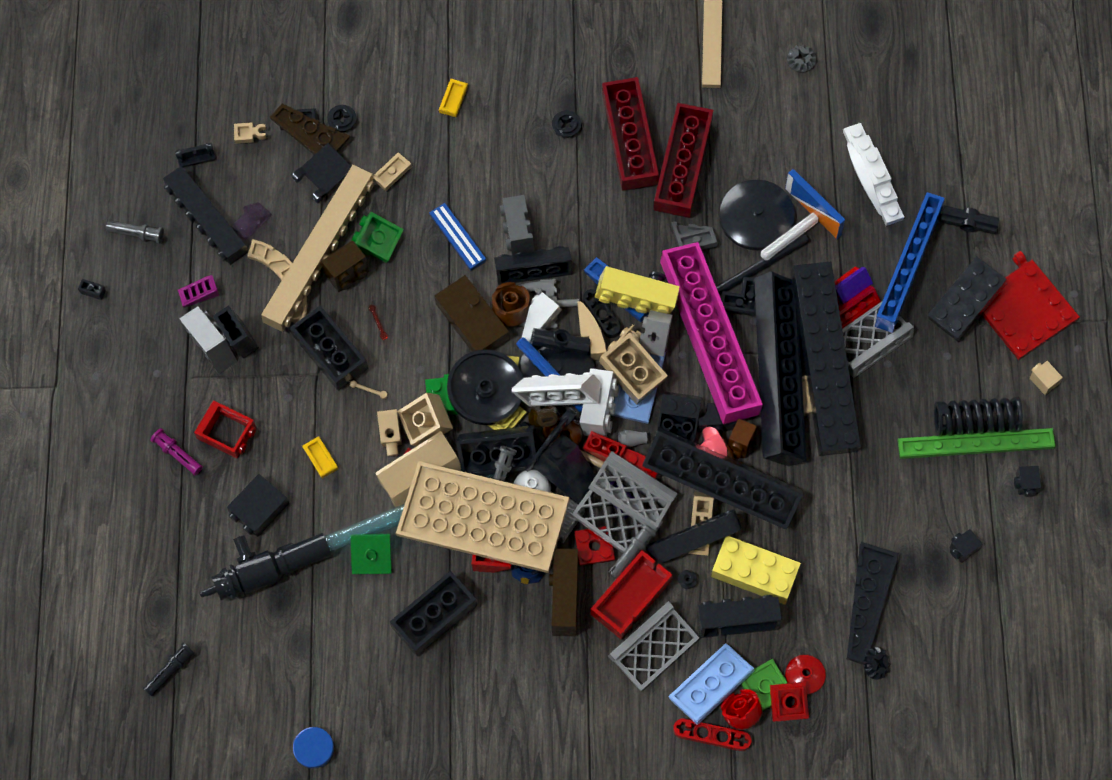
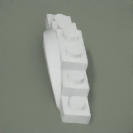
M861 123L844 128L843 133L847 140V147L854 169L877 212L882 216L885 225L888 226L904 220V215L897 202L898 197L891 184V177L877 147H874Z

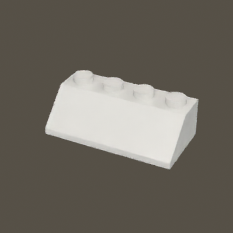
M568 373L566 376L551 374L548 377L533 375L530 378H523L512 388V393L529 407L598 403L601 381L592 373H583V375Z

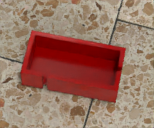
M643 550L591 608V615L619 639H622L633 627V622L636 623L672 582V574L660 564L656 566V572L654 571L656 561Z

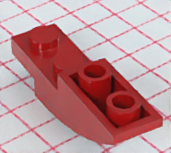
M593 431L590 432L583 447L584 450L604 462L612 451L656 480L659 473L642 466L645 459L644 455L627 449L626 445Z

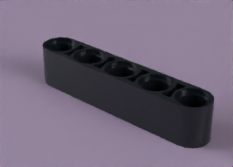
M730 510L648 544L646 549L649 556L656 561L655 565L736 533L742 529L735 510Z

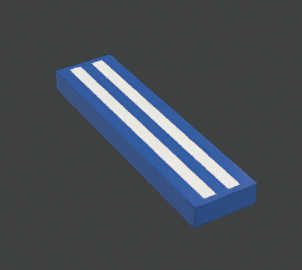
M445 203L429 212L432 219L470 271L486 262L482 252Z

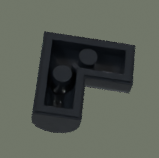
M743 277L741 294L722 291L721 301L726 312L756 316L754 278Z

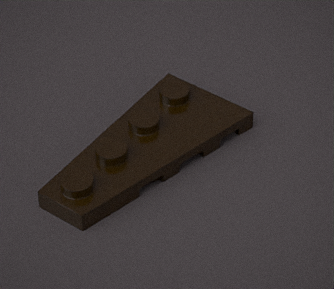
M283 103L270 116L273 122L314 155L327 143L338 152L350 139V135L343 134L331 126H326L314 118H309Z

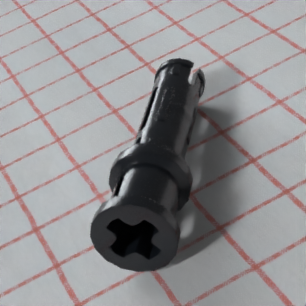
M182 642L180 649L174 655L169 656L170 658L166 665L143 689L153 696L177 669H182L184 667L183 664L196 654Z

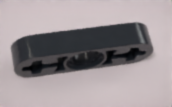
M587 290L583 295L584 305L589 309L606 337H617L620 334V323L607 304L600 302L598 298H595L597 306L594 308V303L591 300L588 301V296L595 297L596 290ZM598 310H605L607 315L604 318H600L596 313ZM608 320L611 327H615L614 332L612 330L608 331Z

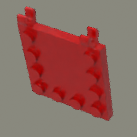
M1021 251L1014 254L1015 257L1012 259L1019 268L1005 277L1007 285L982 314L1018 360L1080 318L1033 260L1027 262L1025 255Z

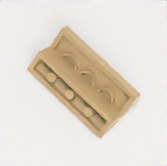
M441 431L375 473L397 510L405 505L418 461L453 470H461L457 455Z

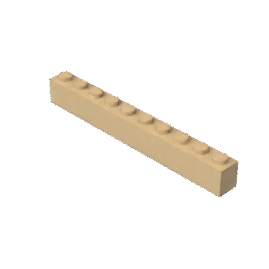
M352 165L261 314L263 323L282 332L285 327L290 326L294 312L299 311L303 297L308 296L313 281H317L320 276V269L323 266L322 260L327 258L331 251L336 250L340 236L345 235L349 221L354 220L358 206L361 207L363 205L366 193L372 190L374 186L372 173Z

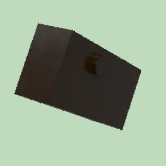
M466 275L434 295L436 305L472 352L476 350H496L510 340L507 328Z
M555 549L553 574H549V586H553L552 636L576 637L578 549Z

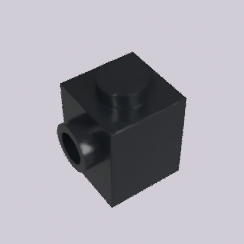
M1022 466L1017 469L1016 477H1014V487L1018 489V495L1033 497L1041 490L1039 466Z
M969 529L964 534L958 533L951 539L952 543L949 548L951 555L962 563L979 551L983 544L973 531Z

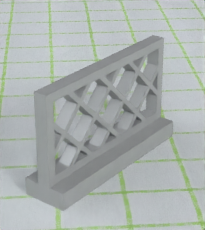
M882 302L842 329L843 335L845 334L843 338L846 353L856 354L855 359L851 362L847 361L849 374L853 378L913 337L914 327L909 322L906 323L901 316H899L897 321L901 327L894 329L893 333L875 327L877 312ZM866 319L874 320L873 327L862 326V323ZM850 330H859L858 337H848L847 334ZM861 331H873L872 339L861 338ZM875 332L886 333L885 338L874 339ZM846 342H858L857 349L846 348ZM860 342L871 343V348L868 350L859 349Z
M612 451L588 487L654 531L677 495L676 492ZM605 470L614 476L607 477ZM609 481H616L618 488H611ZM621 481L627 483L630 487H623ZM596 482H604L606 489L595 485ZM638 491L641 492L642 494H644V495L647 496V497H646V498H640V496H639V494H638ZM626 492H633L635 498L628 499ZM613 493H621L623 499H617ZM649 502L651 509H644L642 503ZM654 502L658 503L664 508L657 509ZM637 503L639 510H634L630 504ZM647 514H654L656 522L648 519Z
M596 482L595 485L606 489L604 482ZM589 490L571 516L623 553L627 549V543L631 541L630 539L626 540L624 530L635 529V534L637 535L638 528H641L643 523L617 507L618 514L607 515L606 505L612 503L608 500L605 502V499L601 497L602 502L591 504L590 495L593 491ZM613 493L617 499H623L621 493ZM637 503L630 504L631 508L639 510ZM603 506L604 516L594 517L592 507ZM589 507L591 517L583 518L577 513L581 508ZM647 514L648 519L656 522L653 514ZM622 516H630L633 519L634 525L623 526ZM618 517L620 527L610 528L608 518ZM605 519L607 529L599 530L595 525V520ZM663 521L659 523L658 527L654 531L655 533L659 529ZM621 530L623 540H613L611 532Z
M668 601L612 651L608 657L642 691L696 642L699 637ZM670 615H673L677 620V628H666V619ZM654 630H663V641H652V632ZM666 630L677 631V642H665ZM680 631L688 632L693 639L688 643H679ZM639 643H648V655L637 654V645ZM651 644H662V656L651 655ZM665 644L676 645V654L674 656H665ZM625 656L634 657L633 668L625 667L620 661ZM637 657H648L647 669L636 668ZM651 658H662V667L660 669H650ZM636 671L647 672V680L642 685L636 680Z

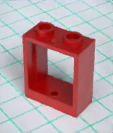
M213 400L194 434L198 440L238 458L240 454L244 453L248 439L254 436L256 425L253 419ZM220 414L246 426L234 448L208 436Z

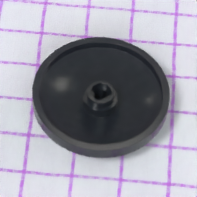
M765 180L741 182L731 188L722 200L720 206L721 227L725 235L742 248L757 251L763 250L793 227L795 216L793 203L788 194L772 182Z
M532 345L560 376H566L568 373L583 375V373H590V368L595 369L594 361L589 351L587 355L569 351L557 354L551 348ZM523 353L519 363V369L523 378H530L533 375L546 377ZM559 405V406H560L561 408H566V407H570V406H572V405Z
M476 350L462 356L452 367L447 381L448 398L454 410L465 420L479 425L497 424L511 417L519 408L522 400L512 393V388L523 379V376L516 363L505 354L494 350Z

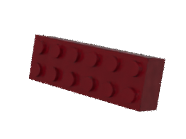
M638 77L602 83V96L622 191L658 185L659 174Z
M677 103L654 199V211L690 218L713 121V109Z

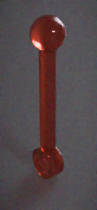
M369 305L368 310L373 314L380 331V338L386 340L388 336L383 331L375 312L376 307Z

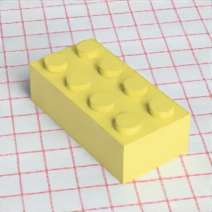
M606 266L599 278L595 298H598L603 303H616L621 308H634L639 313H647L652 310L671 314L675 308L680 286Z
M726 536L713 567L711 577L760 596L773 595V597H778L779 603L786 605L801 563Z

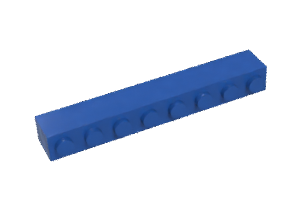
M926 193L876 316L875 327L893 333L942 212L944 197Z

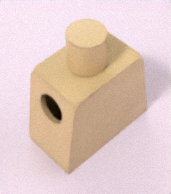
M397 409L379 411L377 415L381 444L383 447H386L387 456L399 455L398 445H402ZM389 434H394L392 438H388Z

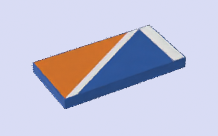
M792 169L788 172L785 189L810 214L814 213L818 216V222L838 239L842 235L845 219L795 170Z

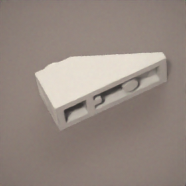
M543 292L540 295L537 294L532 299L522 334V338H526L529 343L533 328L545 330L562 311L560 306Z

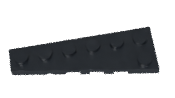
M861 542L859 547L846 658L859 664H863L866 652L871 649L899 554Z

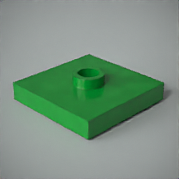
M351 534L352 574L392 573L390 534Z

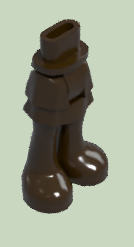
M559 405L546 406V408L534 406L528 414V420L535 427H548L557 423L560 415H564V412Z

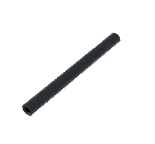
M803 234L769 260H764L763 258L717 285L716 288L719 295L722 294V291L726 292L741 283L743 277L753 276L808 243L807 236Z

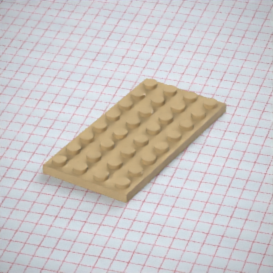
M418 461L396 535L549 573L570 499L566 496Z

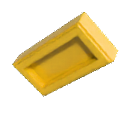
M450 79L439 107V113L457 117L468 88V83Z
M319 436L302 446L322 479L338 470V466Z

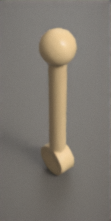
M354 380L350 382L352 388L357 387L377 394L381 399H386L388 396L386 391L379 392L357 384Z

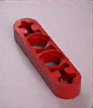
M688 719L677 720L673 727L674 734L678 738L736 751H746L751 745V737L744 731L702 722L697 725ZM681 724H685L687 729H691V725L695 726L693 736H690L691 731L687 730L684 733H680V729L677 727H680ZM699 728H705L708 731V736L700 738L696 732ZM719 732H725L728 740L726 742H719L716 735ZM731 734H735L734 739L738 740L741 737H745V741L748 744L744 743L743 746H739L740 743L738 741H733V745L729 744Z

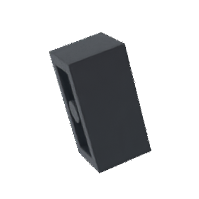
M85 279L81 280L78 287L80 294L102 300L106 292L103 285Z

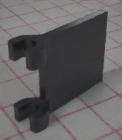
M327 143L291 175L296 183L306 176L318 188L312 194V199L318 204L329 191L345 178L352 166Z

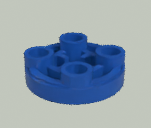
M309 727L302 730L296 736L293 743L295 758L301 765L307 768L326 766L334 752V743L331 736L325 730L318 727Z

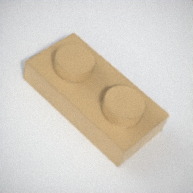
M397 153L373 175V180L387 191L412 165L400 153Z

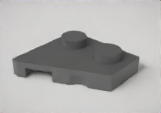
M671 222L678 247L696 242L699 243L701 250L717 246V240L712 227L697 226L695 224L684 226L678 225L677 222Z

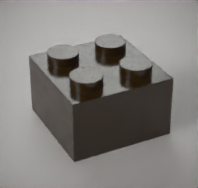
M353 240L322 260L325 275L338 292L347 290L353 282L363 279L369 272L366 257Z

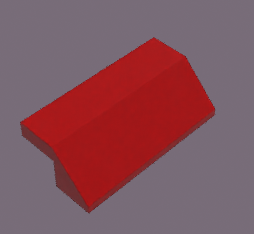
M854 267L835 281V286L859 268ZM868 286L845 304L840 303L837 297L842 329L881 302L873 286Z

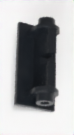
M212 143L182 150L178 149L175 152L179 167L215 160Z

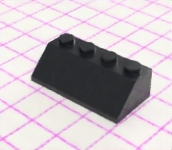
M558 246L550 250L538 249L535 252L527 253L523 251L515 255L502 254L494 257L498 285L507 282L519 283L572 275V258L569 247Z
M535 425L459 434L456 440L461 471L478 476L495 474V462L498 461L501 453L500 446H507L517 451L516 455L513 456L510 472L524 471L538 451Z

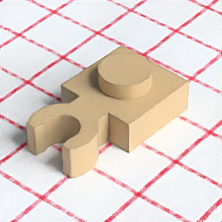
M253 123L234 124L235 144L254 142V137L260 140L266 139L265 133H259L261 130H266L265 124H259L256 127H253Z

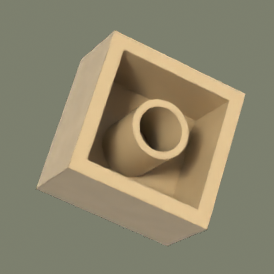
M425 393L397 411L410 444L413 446L420 445L440 431L444 435L453 429L438 394Z

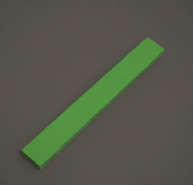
M1053 428L1021 430L1018 432L1004 431L982 434L898 438L897 440L900 459L1055 448Z

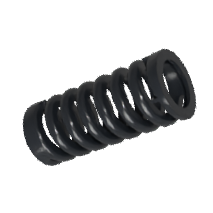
M1013 397L1010 401L1008 398H1002L1000 402L996 398H992L990 401L981 399L979 402L973 399L970 400L969 404L966 400H961L959 403L950 401L948 405L944 401H937L934 404L936 434L941 436L944 433V429H946L947 435L953 434L952 413L954 410L956 432L958 435H962L963 409L966 415L967 433H973L972 417L973 410H975L977 432L982 434L984 432V408L987 415V430L989 433H993L994 407L997 413V428L999 432H1004L1005 429L1004 408H1006L1008 415V430L1010 432L1021 431L1023 426L1021 400L1019 397ZM943 416H945L946 425H943Z

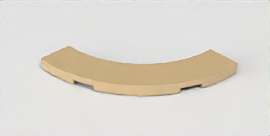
M252 239L247 255L248 258L269 267L282 281L292 262L271 245ZM306 296L301 301L302 305L299 311L294 312L292 322L297 323L307 315L308 305Z

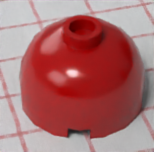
M749 689L740 690L741 693L734 695V693L730 694L721 705L722 715L726 722L736 729L751 728L762 716L761 701L756 692Z

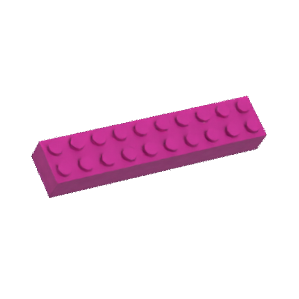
M696 242L663 250L660 263L668 283L680 286L676 304L722 423L726 424L737 421L738 418L742 420L759 415L763 405L699 243Z

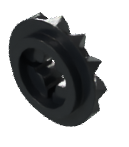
M337 105L329 111L327 121L329 126L345 133L346 130L352 129V126L356 124V113L350 106ZM341 113H342V116H343L344 118H347V119H344V122H343L344 124H342L341 121L339 120V119H340V116H341V115H340Z
M561 111L554 116L552 129L556 135H560L562 138H571L573 135L578 134V131L581 129V119L573 111ZM563 122H570V127L566 126L563 128Z
M879 647L869 649L863 661L866 674L874 680L885 678V674L889 673L888 666L891 665L888 662L890 656L886 655V651ZM875 660H879L880 667H877L878 664Z

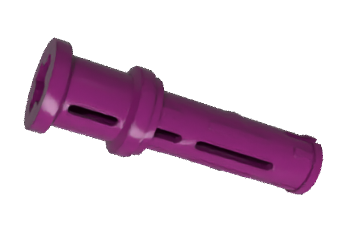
M158 429L152 435L150 441L160 446L164 453L172 455L180 464L196 476L203 466L182 450L174 438L171 439L166 435L164 429Z

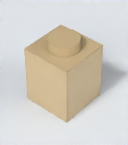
M1048 361L1043 364L1038 363L1031 370L1032 374L1030 376V380L1044 395L1058 386L1063 378Z

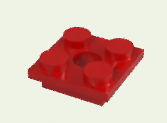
M598 527V529L603 530L607 529V527ZM590 529L574 531L580 566L615 560L613 546ZM593 542L600 545V548L596 551L589 548V545Z
M806 682L770 685L773 722L809 718ZM789 696H792L795 703L792 707L788 708L785 701Z

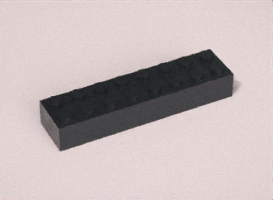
M658 427L642 464L647 469L787 530L803 496L801 489Z

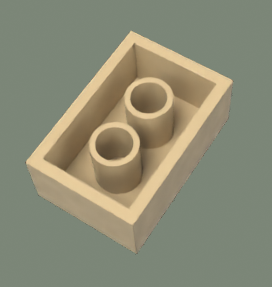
M628 333L605 352L599 360L600 364L607 371H613L617 383L636 405L661 385L668 376L631 333Z

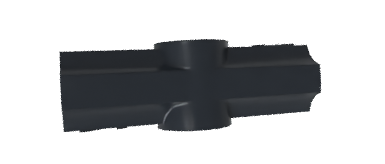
M944 205L940 222L960 226V229L966 232L977 230L996 234L999 218L980 214L974 208L958 209Z
M533 328L530 343L531 345L551 348L557 354L569 351L587 355L590 339L570 335L565 329H558L554 332Z

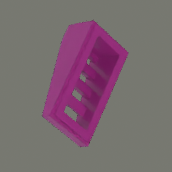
M212 275L178 290L183 308L219 296ZM210 285L211 289L207 291L206 286ZM199 288H203L204 293L200 294ZM193 290H195V291H196V294H197V296H195V297L193 296V293H192ZM187 292L190 296L189 300H187L185 296V293Z

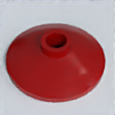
M799 655L793 658L788 663L785 671L787 683L806 682L807 695L817 692L823 686L826 676L822 663L810 655ZM808 670L810 675L804 676L802 671Z

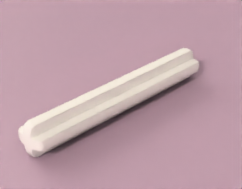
M811 213L763 249L761 257L764 260H769L818 223V216Z

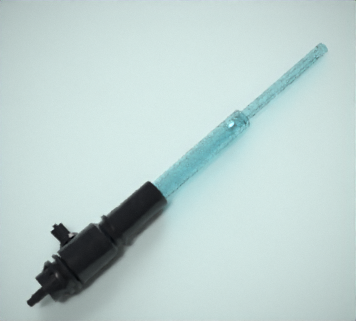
M490 474L483 477L493 479L495 474ZM405 504L324 536L323 533H320L295 544H286L276 548L277 551L275 552L267 550L256 555V552L250 551L245 536H239L233 539L240 555L237 558L239 565L234 567V565L230 564L231 569L229 570L226 567L222 568L219 574L212 576L214 585L201 591L200 596L205 597L218 593L220 600L226 598L236 599L239 593L243 597L245 592L249 594L279 582L283 575L287 574L289 576L290 572L332 556L331 552L350 545L351 534H377L397 526Z

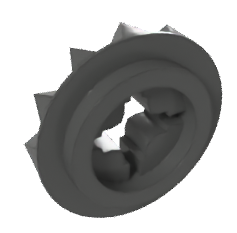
M804 44L802 46L796 45L793 49H790L787 55V62L793 70L806 72L814 67L816 55L811 47H805ZM799 53L802 56H806L804 60L805 62H803L802 59H798Z

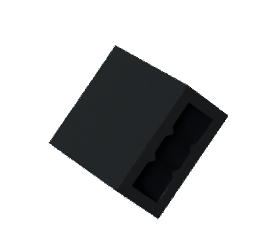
M229 305L213 315L230 345L242 358L259 349L241 318Z
M258 474L227 506L230 513L228 516L235 523L238 521L244 525L242 528L249 535L254 534L258 537L290 503L284 494Z

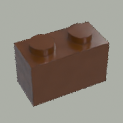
M739 418L729 438L728 446L733 451L734 457L745 459L754 440L756 426Z

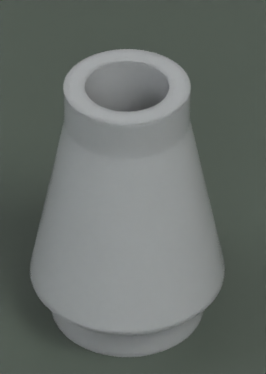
M624 429L618 433V442L626 445L627 448L647 444V433Z

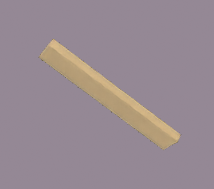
M704 0L702 87L720 88L722 0Z

